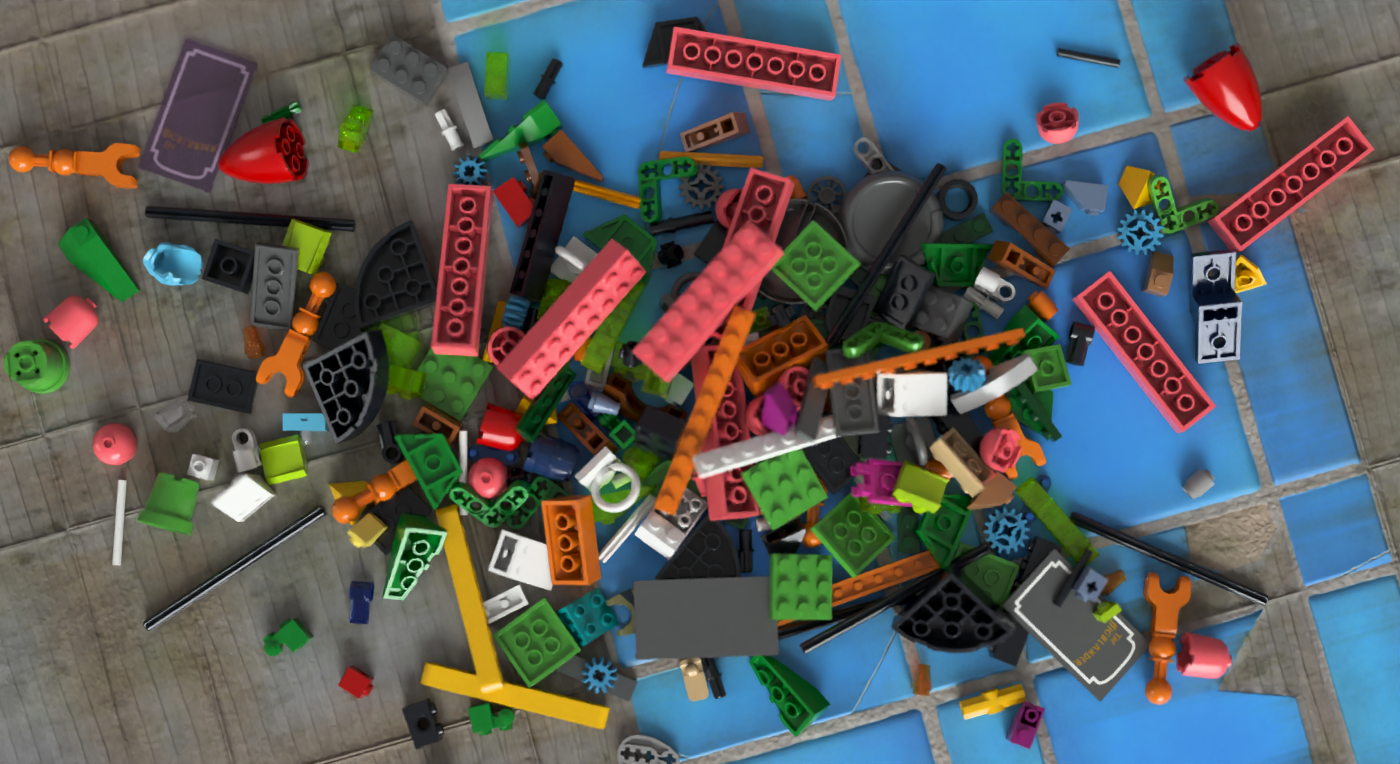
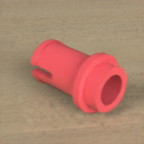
M697 471L693 472L692 480H695L701 494L700 496H707L705 477L699 478Z

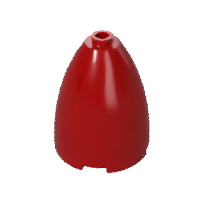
M1236 43L1229 47L1230 51H1219L1193 69V75L1191 77L1187 75L1183 81L1194 96L1211 113L1235 128L1251 132L1260 126L1259 122L1262 120L1261 94L1249 59L1240 44Z
M283 117L259 125L236 139L220 156L218 166L226 175L238 180L260 184H277L304 179L308 172L309 160L304 159L302 145L306 143L298 125L293 120H287Z

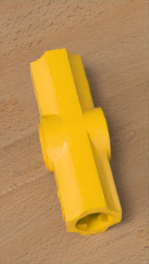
M1018 683L1001 689L986 690L981 692V695L959 701L962 715L966 720L982 714L998 713L1005 710L1006 707L1014 706L1027 700L1022 684Z

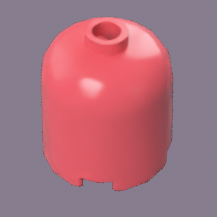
M72 295L63 300L42 320L45 323L50 321L49 328L63 341H70L69 347L74 349L98 325L99 316L94 310L97 305L89 298L84 300L80 296Z
M1188 632L1182 635L1179 641L1180 644H1183L1181 653L1177 652L1176 655L1177 671H1180L1181 675L1217 679L1225 673L1227 667L1231 666L1232 656L1229 655L1228 647L1222 640Z

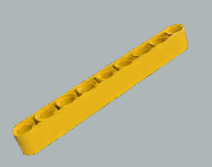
M453 504L436 509L439 526L448 532L444 541V548L481 691L483 694L504 689V681L462 518L459 515L458 505Z
M425 662L420 683L423 685L594 728L605 729L610 710L608 706L533 687L529 688L528 686L503 680L504 689L483 694L477 673L433 662Z

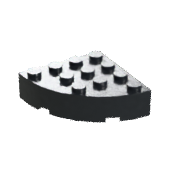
M412 220L395 227L370 250L362 263L356 280L354 301L355 315L361 331L436 305L437 286Z
M382 330L366 332L303 365L336 444L350 441L363 433L374 421L382 407L389 381V359Z
M708 512L655 576V579L741 577L737 551L722 523L719 520L710 521Z
M953 563L894 616L891 628L911 642L925 645L928 649L934 651L970 653L978 651L980 648L991 647L1008 638L1015 632L1016 622Z

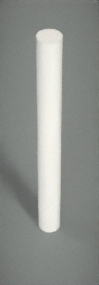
M459 430V465L463 471L459 476V481L468 484L467 430ZM459 506V515H468V512Z
M118 480L112 565H121L127 480Z

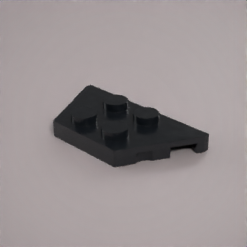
M690 17L656 22L642 64L643 68L667 65L674 27L708 32L703 27L699 18Z

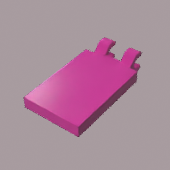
M869 458L865 460V464L856 463V467L851 466L850 475H863L864 484L859 483L857 487L851 488L852 496H868V502L912 507L911 503H901L892 495L903 462Z

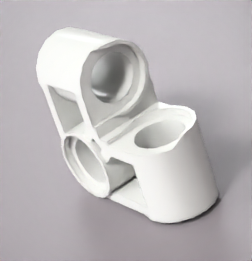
M985 267L981 269L973 288L1000 303L1010 302L1015 296L1014 286L1000 278L999 274ZM1000 289H1009L1010 297H1002Z
M249 428L236 430L233 433L232 441L235 448L233 455L238 473L262 465L254 431ZM242 432L248 435L249 439L246 444L240 441V434Z

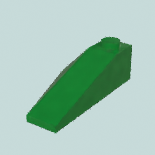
M542 100L522 116L523 121L520 125H512L506 132L504 139L500 137L495 140L479 157L482 161L486 162L520 150L519 143L527 142L528 146L546 141L557 134L563 126L547 102Z
M83 219L68 229L59 241L58 246L68 261L119 301L124 302L140 291L93 220Z
M1024 305L1010 319L1003 332L1023 328L1025 337L1019 340L1020 343L1009 347H1007V344L999 345L998 349L991 351L988 358L993 363V366L1020 357V353L1024 350L1051 346L1060 336L1027 305Z
M401 513L395 531L382 595L384 599L404 601L418 582V577L430 566L429 563L435 555L438 556L441 552L448 533L446 529L421 515Z
M753 656L749 661L761 685L766 686L771 695L768 697L771 703H775L779 709L780 714L778 716L782 723L795 737L799 736L829 707L830 703L816 687L772 656Z

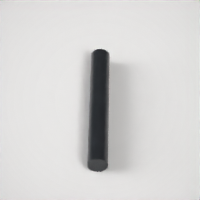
M1058 48L1056 54L1057 57L1119 68L1121 61L1120 59Z
M1085 548L1053 602L1057 607L1061 608L1093 554L1091 550Z

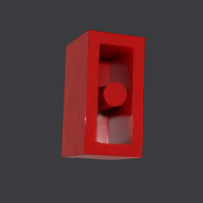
M512 177L493 190V192L519 229L529 222L535 200L533 197L529 199L524 193L527 191V188L521 179L516 181Z

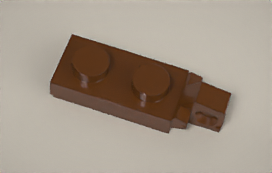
M522 142L518 144L520 151H517L520 163L526 164L527 170L524 171L527 182H532L529 192L535 200L541 180L527 142Z

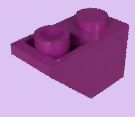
M777 382L765 392V406L761 413L763 415L762 425L784 436L795 425L798 408L783 384Z
M1024 701L1012 720L1006 739L1030 749L1045 708Z

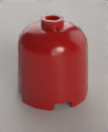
M488 402L486 409L490 411L486 410L478 433L482 438L478 437L476 443L505 451L517 449L521 441L526 442L515 430L523 415Z

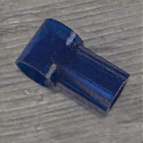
M574 382L569 386V397L592 422L601 414L599 412H592V409L588 408L592 393L581 382ZM576 385H580L584 389L583 395L579 398L574 397L571 392L572 388Z
M351 581L349 599L351 600L349 623H369L370 602H372L374 595L373 582Z

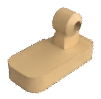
M686 658L681 660L680 667L688 698L691 701L706 699L709 695V690L701 659Z

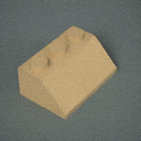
M954 427L929 448L932 451L933 457L946 467L948 474L955 477L961 484L963 491L972 497L984 489L997 476Z

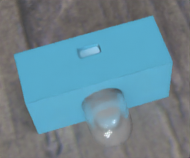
M283 413V431H300V443L304 446L312 443L313 431H329L323 413Z

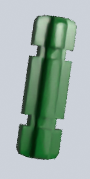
M297 101L289 103V106L285 105L271 112L270 116L268 114L263 116L261 121L264 124L283 117L287 119L292 116L291 114H297L302 109Z

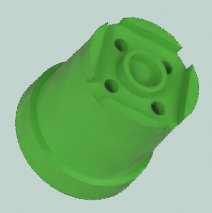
M35 339L22 341L14 344L10 351L6 353L4 369L9 377L24 388L35 393L44 394L57 390L65 383L70 373V358L66 350L53 340Z
M158 472L144 509L140 510L136 521L191 536L194 526L192 517L200 484L189 479Z

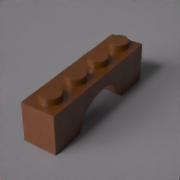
M1007 192L989 210L1002 224L1019 233L1033 247L1035 253L1050 267L1056 265L1070 249Z
M613 372L605 384L602 394L621 403L618 413L638 423L647 405L637 398L631 381ZM671 403L663 407H654L682 420H685L688 414Z

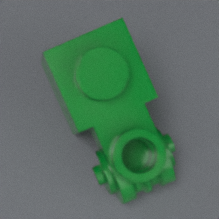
M602 413L597 417L601 427L610 429L609 435L623 450H626L635 441L636 431L625 420L621 422L618 419V415Z
M288 618L279 625L281 629L276 634L271 632L263 639L265 643L264 651L268 656H277L282 653L283 644H286L293 653L309 642L313 636L298 618L292 620Z
M491 702L472 705L468 708L473 734L479 733V736L491 734V730L500 728V731L513 729L512 722L515 719V712L512 708H503L499 715L493 713Z

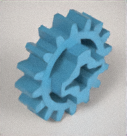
M1135 209L1134 215L1131 213L1126 214L1128 220L1121 219L1120 222L1124 226L1117 228L1118 231L1122 232L1118 239L1124 240L1121 244L1122 247L1129 246L1127 252H1131L1134 249L1136 255H1139L1141 250H1143V253L1147 255L1149 248L1153 252L1156 250L1154 244L1161 245L1162 241L1159 238L1164 237L1165 233L1160 232V230L1165 226L1158 224L1161 218L1155 219L1153 217L1155 212H1151L1148 215L1146 209H1143L1141 213H1139L1138 209ZM1139 218L1137 225L1128 226L1132 220ZM1148 221L1153 224L1155 229L1149 226ZM1140 227L1146 232L1142 237L1139 232H1136ZM1128 235L1134 239V243L1129 239ZM1147 238H1154L1151 243L1143 246Z
M1003 507L1002 513L995 509V516L988 514L987 517L990 521L983 523L987 526V530H983L982 533L988 534L984 541L992 542L990 544L991 549L997 546L998 553H1001L1004 549L1006 554H1010L1011 548L1014 552H1017L1018 545L1025 546L1022 540L1029 539L1025 532L1030 531V528L1024 527V524L1028 521L1020 519L1023 515L1022 513L1015 515V509L1013 508L1008 513L1007 508ZM1004 516L1012 517L1016 521L1012 523L1007 522ZM995 521H996V523H997L996 530H995L994 532H992L993 525H994V523H995ZM1003 526L1013 527L1008 531L1009 535L1000 534L1004 530ZM1020 529L1019 536H1018V538H1017V540H1016V538H1015L1016 532H1017V530ZM1005 539L1008 545H1002L996 540Z

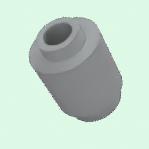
M1199 469L1184 482L1185 485L1182 486V489L1194 500L1196 497L1200 498L1215 485L1213 482L1215 478L1207 469L1204 471Z

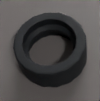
M953 179L946 182L937 195L943 216L952 221H961L968 218L978 203V195L975 188L969 182L962 179ZM953 188H961L969 196V205L962 212H953L946 207L945 195Z

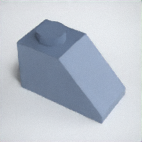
M1065 180L1062 183L1065 193L1080 211L1086 212V215L1099 216V213L1105 211L1108 185Z

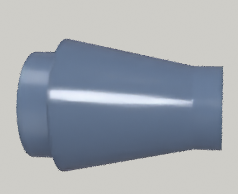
M593 392L588 408L592 409V412L617 415L621 403L614 401L601 392Z

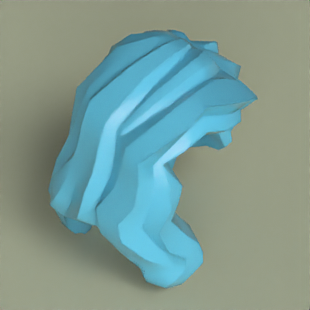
M162 242L155 249H150L143 258V264L150 275L165 285L194 284L198 281L199 274L204 265L202 256L195 249L185 244L178 245L169 242Z

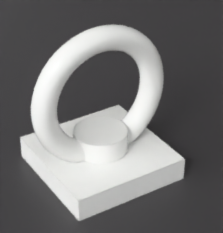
M573 236L565 248L562 246L555 248V252L559 256L551 266V273L570 286L598 254Z
M606 446L575 475V478L591 491L596 505L604 511L620 512L627 509L635 502L640 492V479L637 472L631 466L622 463ZM618 471H622L631 479L632 488L630 494L625 500L616 504L604 501L600 495V489L609 483Z

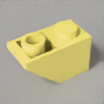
M368 513L348 531V534L351 536L350 541L357 547H369L388 526L373 513Z

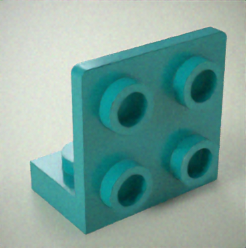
M599 588L593 589L556 612L580 647L619 624L611 608L607 607L606 600Z

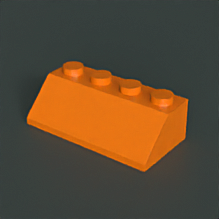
M804 315L789 325L779 328L744 346L736 364L745 384L753 395L757 397L765 393L768 388H772L786 370L796 366L804 367L808 370L814 358L825 361V351L828 350V344L809 318Z
M571 495L541 501L552 585H590L601 579L591 495Z

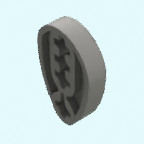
M635 733L627 736L620 743L617 759L619 764H667L666 760L659 759L658 757H667L668 753H671L672 757L676 758V761H672L671 764H678L679 754L670 745L658 738ZM626 747H629L630 752H636V749H641L640 752L646 754L647 750H650L651 755H655V757L651 758L650 762H647L645 757L635 760L634 755H630L626 759L624 758L625 755L621 754V751H625Z

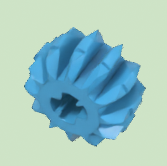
M467 155V161L460 157L461 165L454 164L453 167L459 170L452 173L453 177H458L455 181L456 184L482 185L480 180L487 182L488 179L483 175L488 174L489 170L483 168L486 163L485 161L479 162V156H475L473 161L470 155ZM471 169L474 173V176L470 177V175H468L467 170Z
M511 295L503 312L502 326L523 330L530 308V301L518 295Z
M961 357L959 362L953 361L952 367L949 368V382L951 385H954L956 391L962 389L963 393L966 390H970L973 393L975 388L981 389L982 383L985 382V368L978 359L972 361L971 357L967 360Z
M603 656L600 658V663L597 662L596 657L592 658L594 666L586 662L585 666L589 670H582L581 672L583 675H588L582 682H591L587 689L590 690L594 685L596 686L595 693L597 694L601 686L604 693L608 691L606 684L611 688L615 686L609 679H618L617 675L611 674L617 671V667L609 669L612 660H609L605 665V657ZM599 669L600 672H605L603 680H600L599 677H594V674L597 673L596 670Z

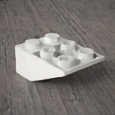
M896 369L895 373L883 375V372L877 373V415L894 417L946 416L948 373Z
M240 474L231 481L233 485L227 490L223 488L214 495L216 499L211 503L237 522H243L276 494L261 475L245 474L243 476Z
M686 487L674 516L653 508L634 535L669 560L706 510L708 503Z
M503 529L488 571L551 591L553 585L551 582L547 544Z

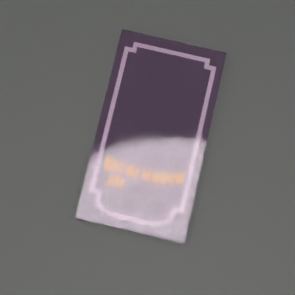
M186 39L138 168L195 187L206 193H211L219 172L218 161L229 145L258 64L254 61L252 62L194 42L191 39Z

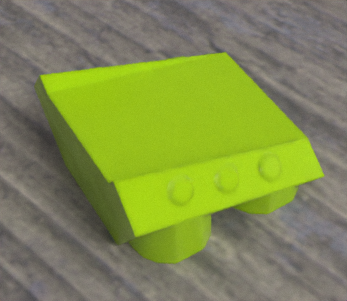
M292 219L282 246L299 248L298 270L304 271L307 274H316L319 267L324 263L325 258L323 255L330 243L332 233Z
M298 434L259 444L263 470L268 485L307 476L308 464L303 442Z
M905 460L901 466L892 495L901 503H911L912 508L918 514H923L927 511L935 513L941 506L940 503L949 480Z

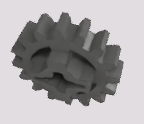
M700 164L695 174L697 178L693 182H689L693 176L680 178L683 184L678 185V189L684 191L680 194V197H686L684 201L686 205L691 202L692 209L698 205L700 211H702L703 206L706 205L708 209H711V203L716 204V197L722 195L719 190L724 189V185L719 184L723 178L716 177L718 170L711 172L710 165L703 169V165ZM705 174L710 176L713 179L714 183L709 182L705 178ZM699 183H703L704 187H707L703 189V192H699V188H695L699 186ZM713 192H714V194L712 195V197H710L709 199L705 200V197H706L709 193H713ZM689 193H694L698 200L693 199Z

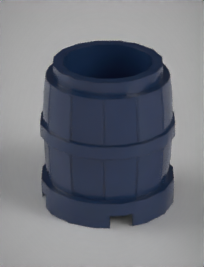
M540 431L530 446L522 470L532 471L547 479L550 478L560 482H564V480L569 481L579 449H576L575 445L561 438L544 435L545 433Z

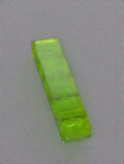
M638 281L598 326L582 357L580 365L599 374L602 372L644 290L645 283Z
M1030 476L1014 490L1076 563L1085 548L1093 552L1085 567L1100 555L1034 478Z

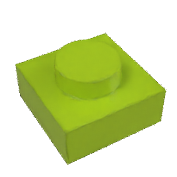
M1105 601L1098 605V610L1093 615L1096 620L1106 623L1122 610L1117 603Z

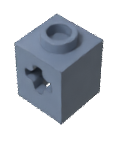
M1053 200L1050 202L1041 223L1053 234H1059L1062 232L1073 209ZM1057 215L1058 221L1056 223L1052 222V216Z
M1084 567L1072 590L1076 592L1075 596L1080 600L1095 602L1108 579L1091 568Z

